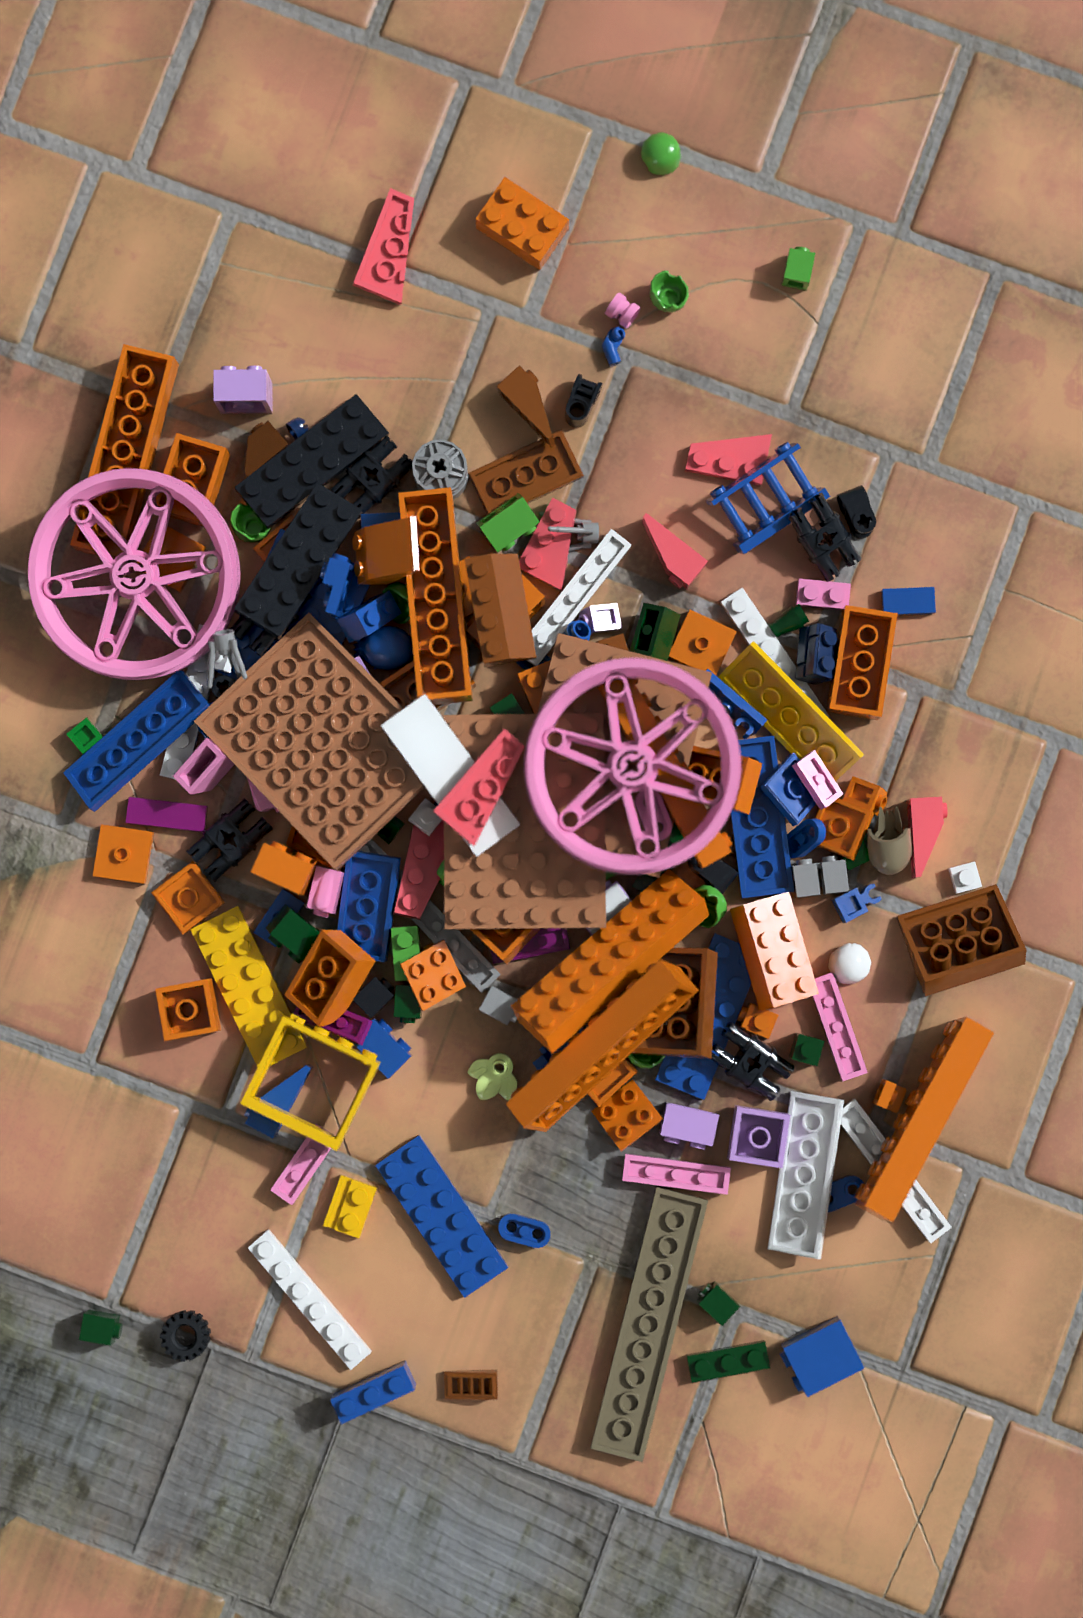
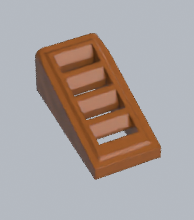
M497 1369L444 1371L445 1399L498 1400ZM452 1378H457L458 1392H452ZM463 1378H468V1392H463ZM473 1378H478L479 1391H474ZM484 1378H489V1391H484Z

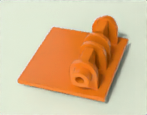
M445 940L434 945L433 943L423 947L424 951L400 964L422 1011L466 987Z
M633 1079L615 1092L600 1107L597 1106L591 1111L621 1152L663 1120Z

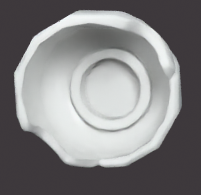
M844 944L832 952L829 957L830 973L833 972L835 980L839 983L855 984L863 980L870 971L871 959L868 951L859 944Z

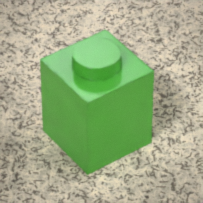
M805 247L789 249L782 286L802 290L808 289L815 258L814 252H810Z

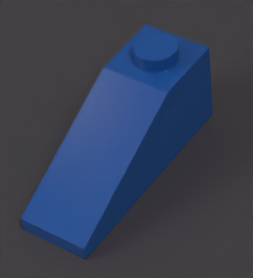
M310 1064L304 1066L260 1099L289 1112L313 1066ZM247 1108L244 1116L248 1117L245 1122L246 1125L272 1139L277 1136L282 1124L250 1108Z

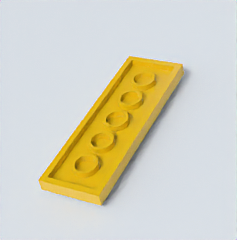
M754 641L718 676L719 679L767 719L764 726L791 754L795 753L801 759L809 752L815 750L835 782L864 755Z
M236 906L190 930L258 1067L282 1017H290L292 1013L240 907ZM289 1027L271 1065L308 1047L300 1032Z

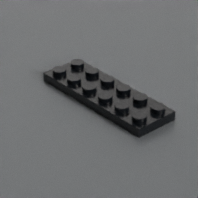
M355 394L236 485L235 491L264 526L269 529L302 504L317 483L325 486L364 455V451H370L386 435L389 436V432L360 397Z
M317 483L237 603L234 612L280 639L319 580L324 562L328 563L333 553L336 554L362 514V509Z

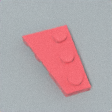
M772 434L692 443L685 471L736 481L767 460ZM759 475L749 483L761 486L763 475Z
M552 497L519 560L522 571L563 591L569 547L573 533L550 532L548 527H574L576 509Z

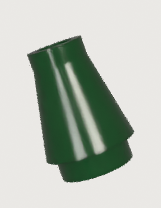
M797 604L794 607L791 605L769 626L777 638L783 634L805 627L804 624L808 623L809 620L801 606Z

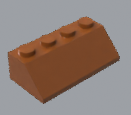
M486 554L464 558L484 668L537 658L518 554Z

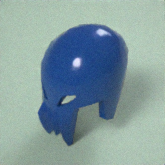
M382 626L370 635L356 640L357 643L354 644L356 648L353 649L356 651L353 656H360L361 659L368 662L374 669H398L405 666L414 657L412 637L404 630L394 626Z

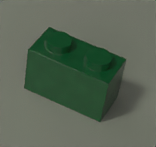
M643 603L630 651L668 661L681 615L664 606Z
M287 904L282 907L265 927L270 934L268 939L279 948L282 945L290 950L288 955L299 964L305 960L320 933L319 930Z

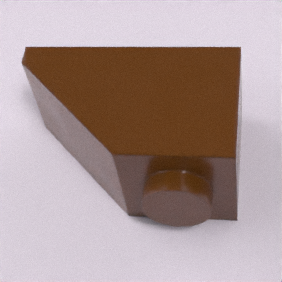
M269 421L264 424L262 422L257 424L251 430V435L248 436L245 475L247 477L289 446Z

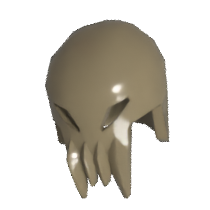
M897 806L894 813L891 810L890 815L888 810L884 814L880 807L878 830L872 834L871 829H867L869 860L876 870L886 875H894L902 871L909 864L912 856L910 828L903 829Z

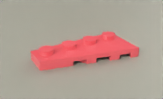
M390 188L353 286L401 305L414 198Z
M504 729L433 812L475 847L525 746Z
M444 820L439 823L430 836L413 824L393 914L420 919L440 879L437 870L444 860Z

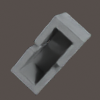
M838 855L822 857L821 863L813 864L812 859L797 860V866H791L794 898L821 895L817 869L820 871L823 895L849 891L846 861L838 860Z
M492 986L479 1010L508 1025L510 1020L515 1023L517 1019L511 1005L518 999Z

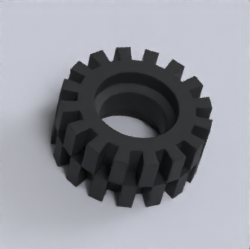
M182 1310L179 1313L173 1314L163 1325L162 1333L160 1334V1339H162L161 1346L162 1348L165 1347L167 1355L173 1356L172 1359H181L180 1362L191 1361L197 1356L199 1357L207 1348L211 1339L209 1337L211 1329L207 1326L209 1324L208 1321L203 1320V1315L200 1313L197 1315L193 1310L189 1312ZM189 1326L195 1331L196 1338L193 1344L184 1346L178 1343L176 1331L179 1327Z

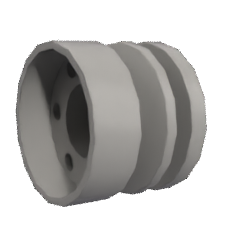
M432 440L422 445L415 453L412 469L419 491L451 487L453 500L461 495L468 482V468L466 458L458 446L446 440ZM444 464L445 472L440 470L436 473L435 466L440 467Z

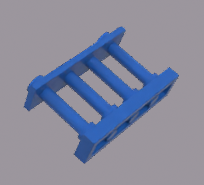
M783 443L775 449L776 454L727 487L721 485L710 492L712 497L706 500L707 504L714 506L719 503L738 533V541L733 544L738 553H747L789 525L791 522L788 520L787 515L790 512L793 515V510L801 508L805 514L813 509L808 501L810 498L815 500L814 496L816 494L823 493L825 499L830 497L826 488H816L810 484L792 453L801 448L798 443ZM782 460L785 461L803 491V498L797 502L790 501L771 467ZM761 474L782 506L780 508L782 512L774 517L767 513L749 483ZM738 489L742 490L760 520V526L753 531L751 529L747 530L728 499V496Z

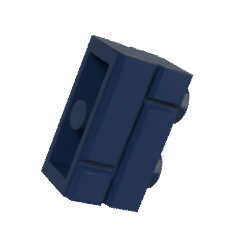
M821 623L800 628L796 680L815 685L833 680L837 642L836 628Z

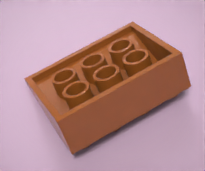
M997 884L897 916L916 976L925 996L1025 965V945Z
M672 948L660 958L663 961L680 967L699 991L632 1052L633 1054L712 1058L717 952L708 948Z

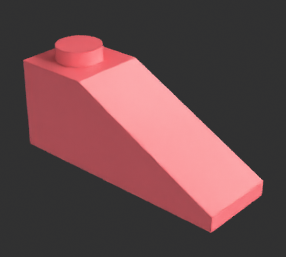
M646 513L643 516L642 524L666 574L670 576L668 580L680 589L683 586L687 590L705 568L708 561Z
M942 797L910 798L907 800L908 828L911 830L912 856L910 859L912 878L921 877L944 824V818H947V804L943 803Z

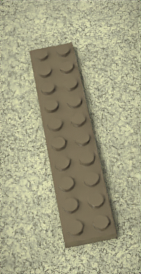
M656 1186L591 1449L643 1462L708 1204L707 1199Z

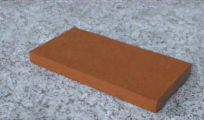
M562 429L552 434L555 442L552 448L543 439H540L468 473L487 515L517 493L528 504L584 478Z

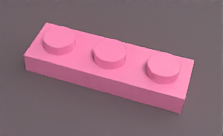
M306 1137L270 1191L293 1205L331 1148Z

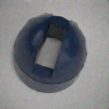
M294 418L286 423L289 433L295 440L306 433L309 428L308 425H303L305 420L302 418Z

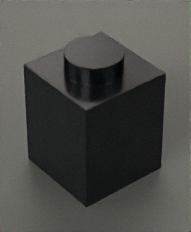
M374 977L354 997L353 1001L370 1018H373L395 996L392 992L394 987L384 977L381 980L378 977Z

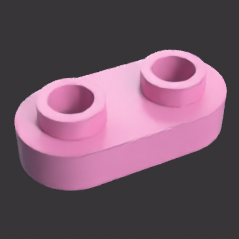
M642 790L635 799V806L646 831L648 830L646 807L643 804L645 795L644 790ZM653 790L656 822L663 825V831L658 833V840L662 841L670 835L672 823L661 795Z

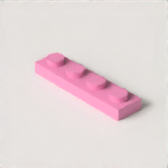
M833 972L816 977L815 982L819 994L812 996L841 1081L868 1073Z
M625 1153L622 1181L728 1195L731 1168Z

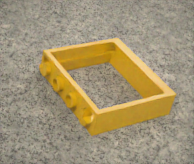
M291 1014L290 1017L283 1016L240 1104L337 1151L381 1062L376 1060L377 1054L364 1048L362 1052H359L352 1048L354 1043L342 1037H339L338 1041L329 1037L330 1032L322 1027L315 1025L314 1029L304 1025L306 1020L295 1014ZM289 1027L370 1066L336 1135L256 1097Z

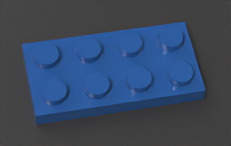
M357 851L345 865L337 930L344 932L374 960L385 963L388 960L401 858Z

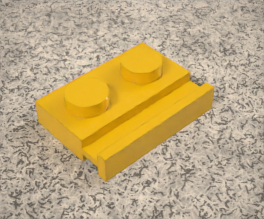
M341 1175L323 1226L359 1239L378 1187Z

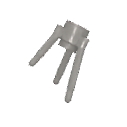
M541 511L539 512V516L542 517L544 512ZM575 518L574 524L577 527H548L550 532L577 533V541H582V543L570 545L569 552L578 549H591V544H598L599 523H591V520Z
M234 630L216 631L213 634V640L208 642V688H212L216 650L219 652V655L230 654L237 678L239 679L242 676L243 679H247V673L237 647Z

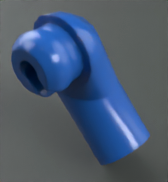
M621 327L610 329L602 342V348L609 367L621 363L617 352L619 345L625 338V331Z

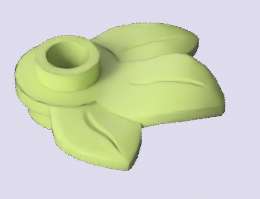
M496 1053L489 1059H477L471 1064L467 1072L471 1077L478 1079L476 1093L480 1100L490 1099L499 1093L509 1101L512 1098V1093L517 1089V1079L512 1073L513 1061L506 1054ZM498 1063L502 1064L504 1070H497L495 1065Z

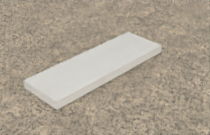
M425 694L381 725L438 805L475 763ZM499 797L475 847L465 838L463 839L477 857L520 826V824Z
M795 1091L790 1093L788 1107L790 1121L783 1168H779L768 1250L821 1259L844 1100Z

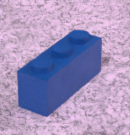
M406 1360L333 1393L330 1401L340 1423L343 1424L414 1391L416 1382Z

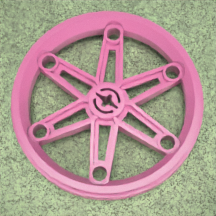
M131 468L116 469L96 474L75 484L62 494L46 512L37 528L31 545L28 561V584L32 604L43 629L56 646L69 658L84 668L104 676L124 680L152 679L172 674L193 664L209 651L208 642L213 640V634L216 631L226 630L238 601L240 562L237 547L227 523L216 507L198 490L175 477L156 471ZM143 488L152 490L129 542L89 501L105 493L120 489ZM160 493H165L167 496V503L163 507H159L156 504V497ZM175 499L185 505L201 521L213 542L214 551L160 555ZM82 506H86L89 510V515L85 520H81L78 516V511ZM155 514L159 518L148 554L137 550L152 515ZM72 517L104 564L51 577V561L56 542L64 526ZM96 523L123 550L115 559L112 558L91 528ZM212 554L218 558V565L215 569H210L206 564L207 558ZM136 560V561H138V562H140V563H129V562ZM196 561V569L160 577L157 564ZM133 571L146 572V574L137 576L135 579L123 578L124 575H129ZM109 572L111 582L109 586L73 589L72 581ZM219 572V586L214 607L207 621L197 633L165 585ZM56 580L62 585V591L58 595L52 591V584ZM128 586H135V587H139V588H137V589H132V588H130V587H128ZM155 590L175 617L177 623L172 626L145 597L152 594ZM109 594L95 649L84 643L69 628L60 614L55 599ZM121 595L124 598L132 599L117 635H114L110 632ZM140 607L179 647L178 650L168 655L147 661L117 659ZM183 629H187L191 633V640L187 644L181 642L179 637ZM105 642H109L113 646V653L110 656H106L103 653L102 647Z
M622 658L598 663L580 671L561 684L551 694L540 709L530 730L524 758V774L529 800L538 820L549 836L562 849L581 862L597 869L621 874H645L668 869L684 862L702 850L716 836L727 820L737 796L741 775V757L736 732L727 712L716 696L703 683L682 669L664 662L644 658ZM616 679L622 680L625 683L624 690L619 694L610 691V684ZM627 679H646L663 683L678 690L691 701L642 737ZM605 683L612 743L554 728L558 719L570 704L585 692ZM624 702L635 741L621 743L617 703ZM698 706L701 708L702 716L698 720L689 719L686 714L689 707ZM706 717L715 732L720 748L722 766L720 785L664 761ZM680 721L684 727L655 755L653 750L647 745ZM556 732L562 735L563 742L559 747H551L549 745L548 738L552 733ZM575 742L610 751L607 765L570 749L571 743ZM546 748L601 772L560 815H558L551 802L546 786L544 769ZM629 752H637V753H638V754H628V755L624 756V757L622 758V760H621V763H620V770H618V763H619V760L621 759V757H622L623 755H625V754H627V753H629ZM644 756L637 765L639 769L637 773L630 771L621 777L628 768L626 763L628 760L635 762ZM645 763H647V770H646V773L644 774V776H643L642 778H640V779H638V780H636V781H628V780H627L628 778H630V779H637V778H639V777L644 773ZM658 768L696 784L694 791L654 781ZM610 778L618 788L585 812L581 806ZM709 785L714 786L718 791L717 798L712 801H707L702 796L703 788ZM644 790L648 830L641 831L631 792ZM653 790L712 805L705 819L690 835L677 844L660 851ZM623 796L638 855H621L601 850L585 842L573 832ZM574 812L578 816V823L576 826L569 828L565 826L563 819L567 813ZM651 839L655 842L656 849L652 854L646 855L641 851L640 844L643 840Z

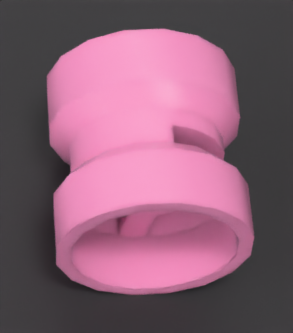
M619 292L609 304L605 314L610 318L618 319L619 324L627 329L638 315L641 307L636 303L630 304L626 296Z

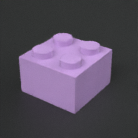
M222 366L221 370H214L213 401L221 414L272 413V381L267 370L261 366H248L247 369L236 370L234 366Z
M735 1105L727 1158L732 1161L783 1168L790 1115L783 1112Z

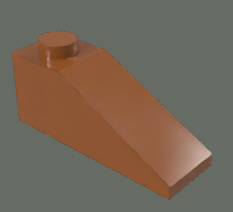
M519 365L497 385L498 392L519 416L552 448L555 442L537 385L539 380L529 369L525 371Z

